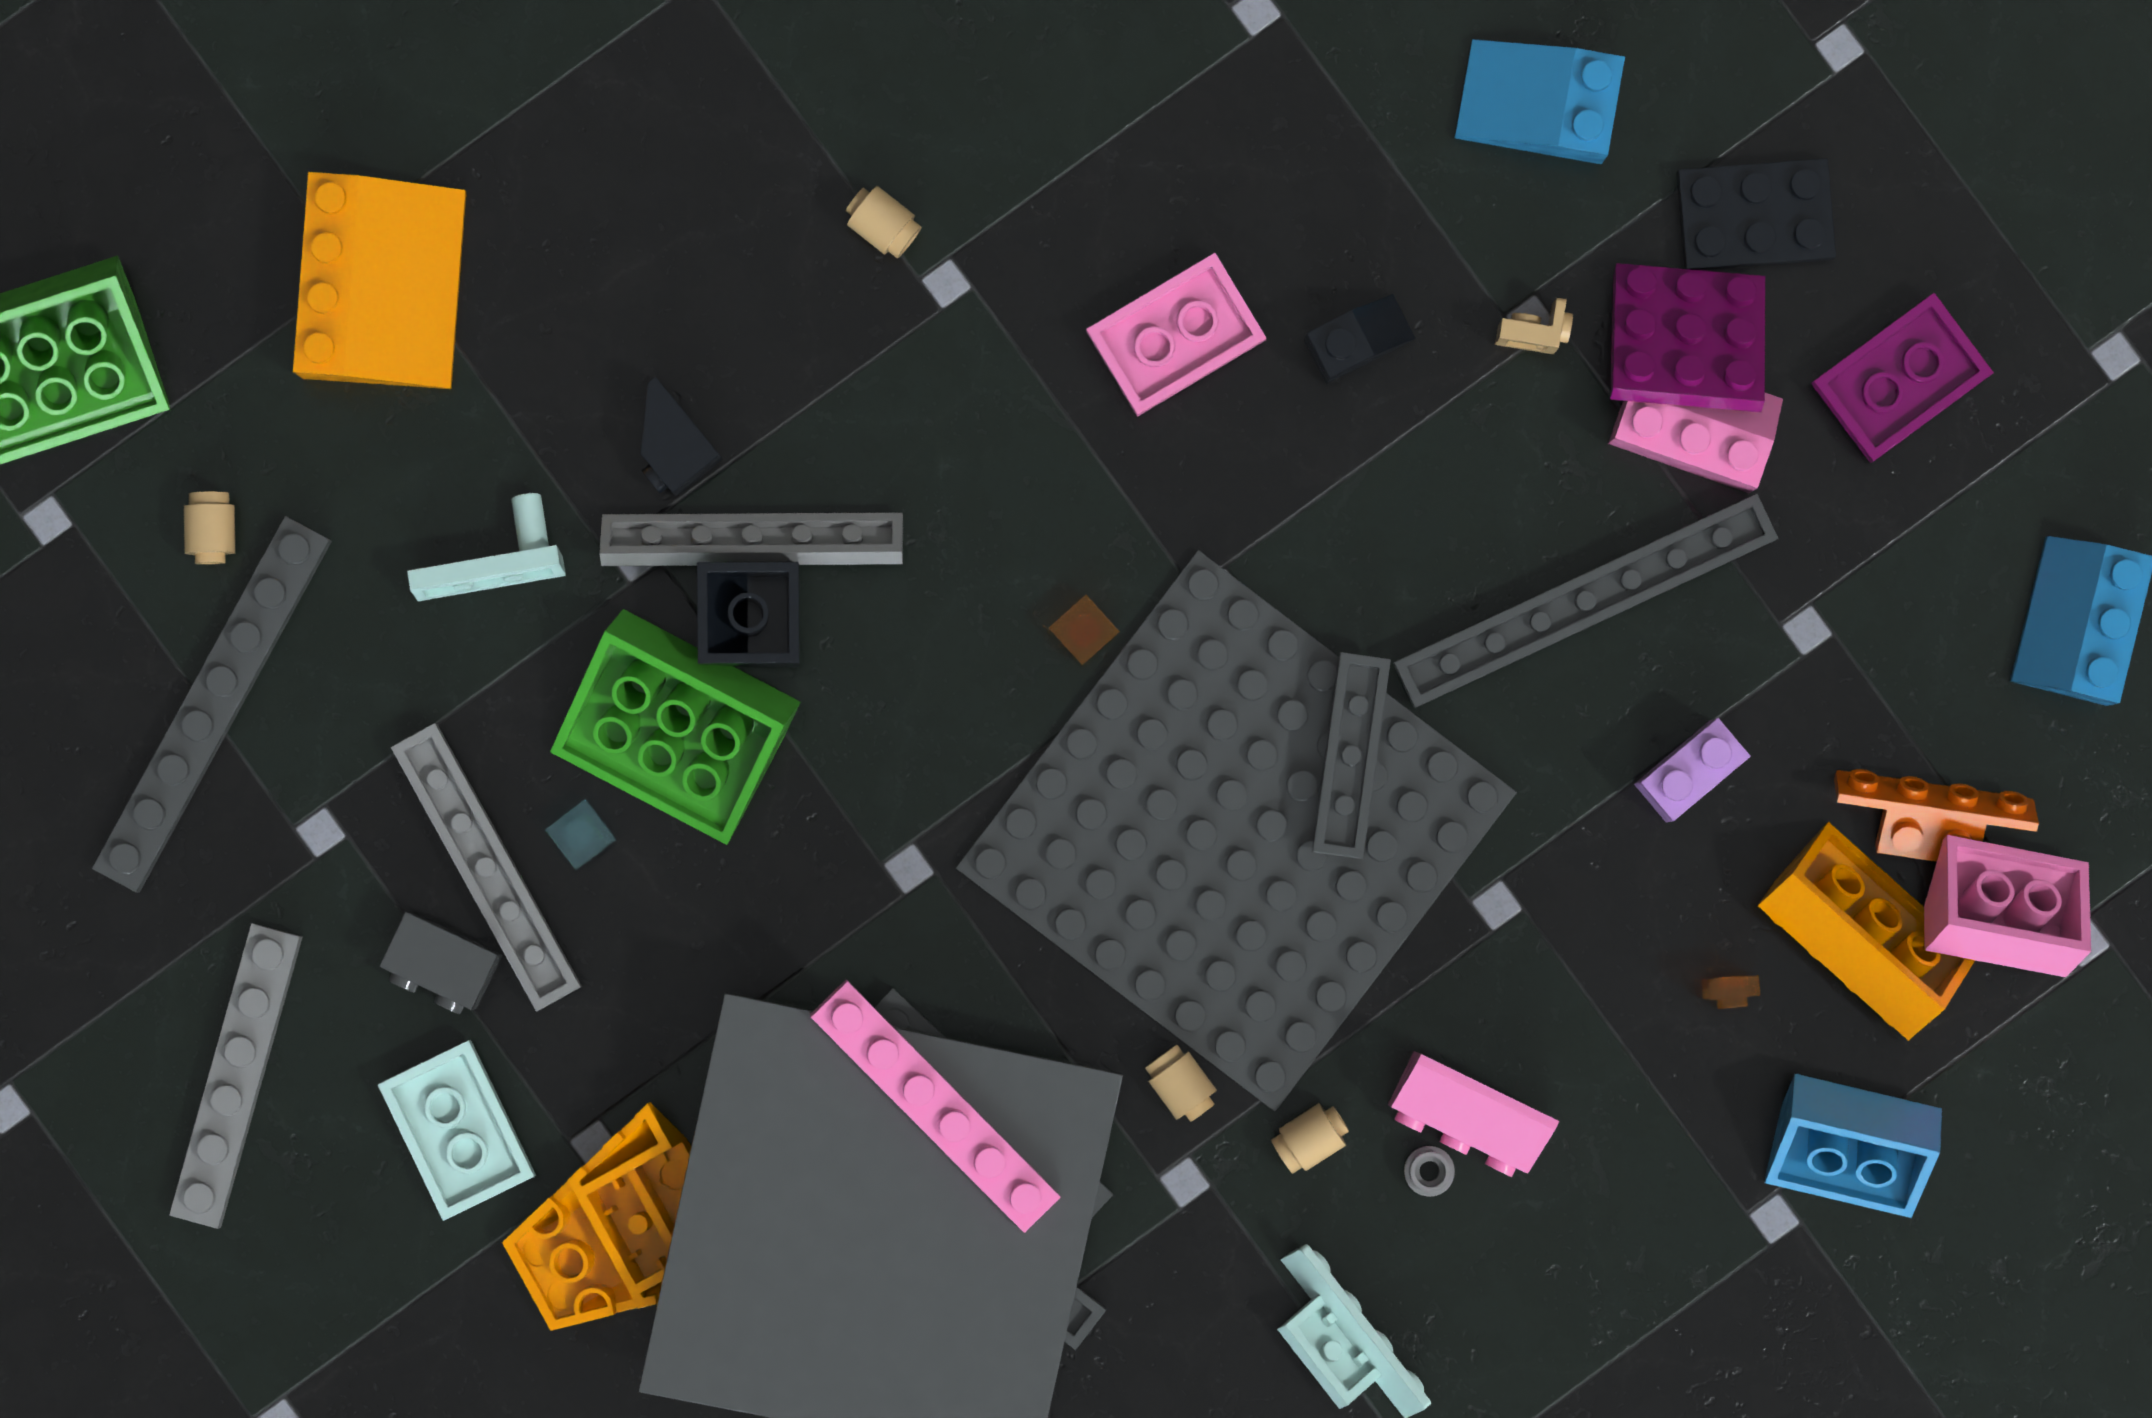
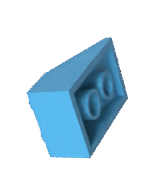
M1472 39L1455 138L1602 164L1609 152L1625 57L1571 47Z

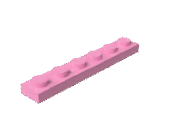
M847 979L810 1014V1017L1024 1233L1061 1198L1035 1169Z

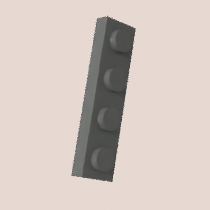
M1340 652L1312 848L1314 853L1363 859L1391 659Z

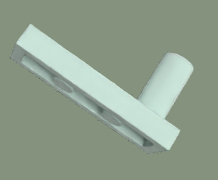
M527 493L511 499L519 547L518 552L407 571L410 591L417 601L566 576L564 560L557 545L549 546L541 495L538 493Z

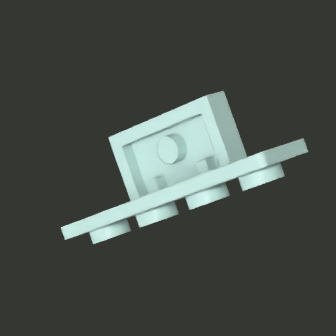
M1307 1244L1288 1253L1281 1259L1282 1263L1311 1300L1277 1330L1337 1407L1341 1409L1348 1406L1376 1381L1404 1418L1425 1410L1431 1404V1401L1424 1393L1422 1382L1414 1373L1404 1368L1394 1355L1393 1347L1388 1338L1372 1327L1362 1314V1308L1358 1300L1350 1292L1343 1290L1332 1276L1326 1259L1317 1251L1312 1250Z

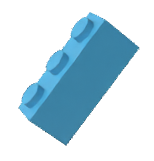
M2046 536L2010 682L2105 706L2119 704L2150 583L2152 556L2107 544Z
M1794 1074L1781 1106L1766 1170L1765 1183L1912 1218L1940 1154L1942 1108Z

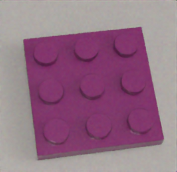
M1616 263L1613 274L1610 399L1762 412L1765 402V276Z

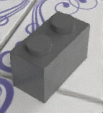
M405 912L380 967L391 972L388 978L389 982L413 993L416 992L418 986H421L436 993L434 1003L452 1012L461 1014L464 1007L470 1010L478 1008L503 954L414 912Z

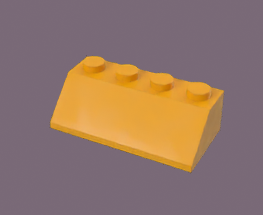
M1830 822L1820 829L1779 875L1758 904V907L1775 924L1790 934L1813 958L1819 960L1851 992L1857 994L1889 1026L1895 1028L1908 1041L1945 1010L1975 962L1972 959L1925 951L1924 907Z

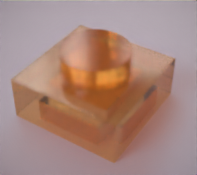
M1087 595L1083 596L1049 627V630L1082 666L1120 632Z
M1759 975L1702 979L1703 999H1717L1718 1009L1748 1006L1747 997L1760 996Z

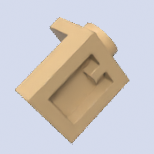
M1556 298L1551 306L1548 325L1541 324V317L1526 313H1512L1511 319L1502 318L1498 324L1495 345L1554 355L1559 348L1560 342L1568 343L1570 338L1573 313L1565 312L1567 299Z

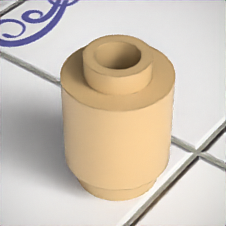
M876 186L871 192L862 188L845 210L851 215L847 226L884 255L890 252L896 258H899L906 251L922 229L914 221L915 215L879 186Z
M215 491L188 493L189 505L184 506L185 554L195 555V564H225V555L235 554V505L229 504V493Z
M1175 1045L1145 1067L1152 1077L1148 1082L1176 1120L1186 1115L1189 1121L1192 1122L1215 1105L1209 1096L1216 1092L1217 1089L1188 1051L1184 1054L1178 1045Z
M1318 1103L1279 1128L1281 1134L1271 1139V1142L1287 1168L1293 1174L1301 1168L1305 1171L1309 1170L1345 1147L1346 1143L1342 1136L1348 1133L1349 1129L1334 1106L1325 1111L1322 1105Z

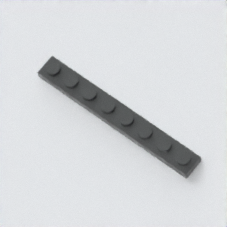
M1755 494L1394 662L1393 665L1413 708H1416L1779 538L1758 494Z
M287 516L284 517L92 867L93 870L136 893H140L332 542L331 540Z

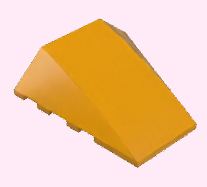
M651 1102L647 1103L627 1125L604 1144L585 1165L580 1167L560 1189L538 1207L502 1242L550 1331L658 1303L691 1145L687 1138Z

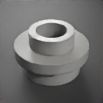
M1423 1146L1414 1150L1408 1156L1404 1166V1176L1407 1184L1414 1192L1422 1196L1431 1197L1442 1194L1450 1187L1455 1175L1454 1164L1450 1156L1444 1150L1435 1146ZM1432 1161L1437 1165L1438 1174L1433 1180H1424L1420 1176V1167L1423 1163Z

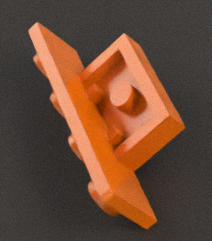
M1854 769L1852 771L1837 770L1834 783L1837 803L1883 809L1875 842L1877 853L1937 862L1943 839L1947 835L1983 842L1987 825L2035 832L2038 829L2039 821L2034 800L2018 792L2003 791L2001 793L1979 791L1966 784L1938 785L1927 783L1923 779L1913 776L1897 779L1878 776L1865 769Z

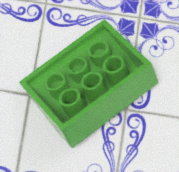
M118 256L0 293V464L170 410L169 401L135 297Z
M623 609L605 630L550 752L727 845L782 743L801 702L733 666L698 664L697 647Z

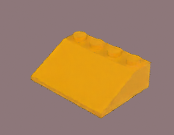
M308 172L293 373L302 379L452 389L466 190L359 175Z

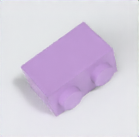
M1719 718L1708 721L1634 785L1665 822H1672L1751 756Z

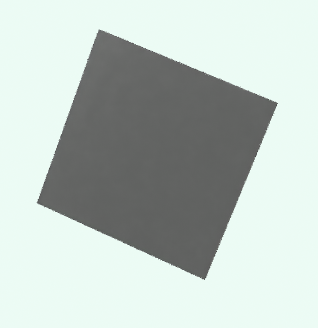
M1198 550L956 869L1265 1105L1276 1111L1517 792L1386 693L1363 859L1312 852L1339 657Z
M724 993L639 1392L769 1418H1048L1123 1074L894 1027L1060 1195L1061 1198L1024 1233L810 1017L813 1010Z

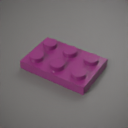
M1933 293L1811 384L1867 460L1872 463L1994 372L1936 294Z

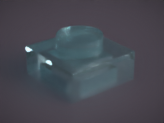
M586 799L545 829L575 870H578L617 840Z

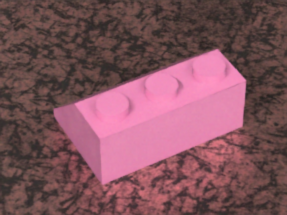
M1765 393L1762 412L1623 401L1608 444L1743 492L1751 493L1758 488L1775 440L1783 399Z
M1947 835L1943 839L1924 904L1925 951L2067 977L2091 952L2089 862Z
M1413 1051L1388 1103V1106L1398 1110L1394 1118L1395 1121L1420 1133L1425 1124L1443 1132L1439 1141L1442 1144L1467 1155L1470 1147H1474L1489 1155L1485 1162L1486 1165L1510 1177L1513 1176L1516 1168L1527 1174L1529 1173L1559 1123L1558 1120Z

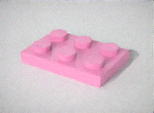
M1213 253L1086 329L1087 334L1137 417L1266 341V336L1216 253Z

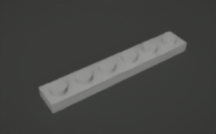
M903 513L602 514L600 561L601 566H697V562H799V565L903 564Z
M434 723L392 746L391 749L535 1011H540L581 988L582 985L438 724Z
M251 923L169 1216L216 1229L222 1226L302 936Z

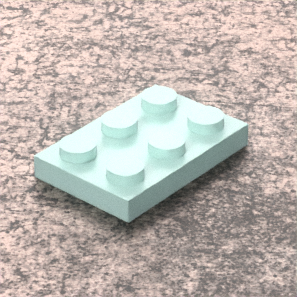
M471 1040L378 1084L443 1221L536 1176Z

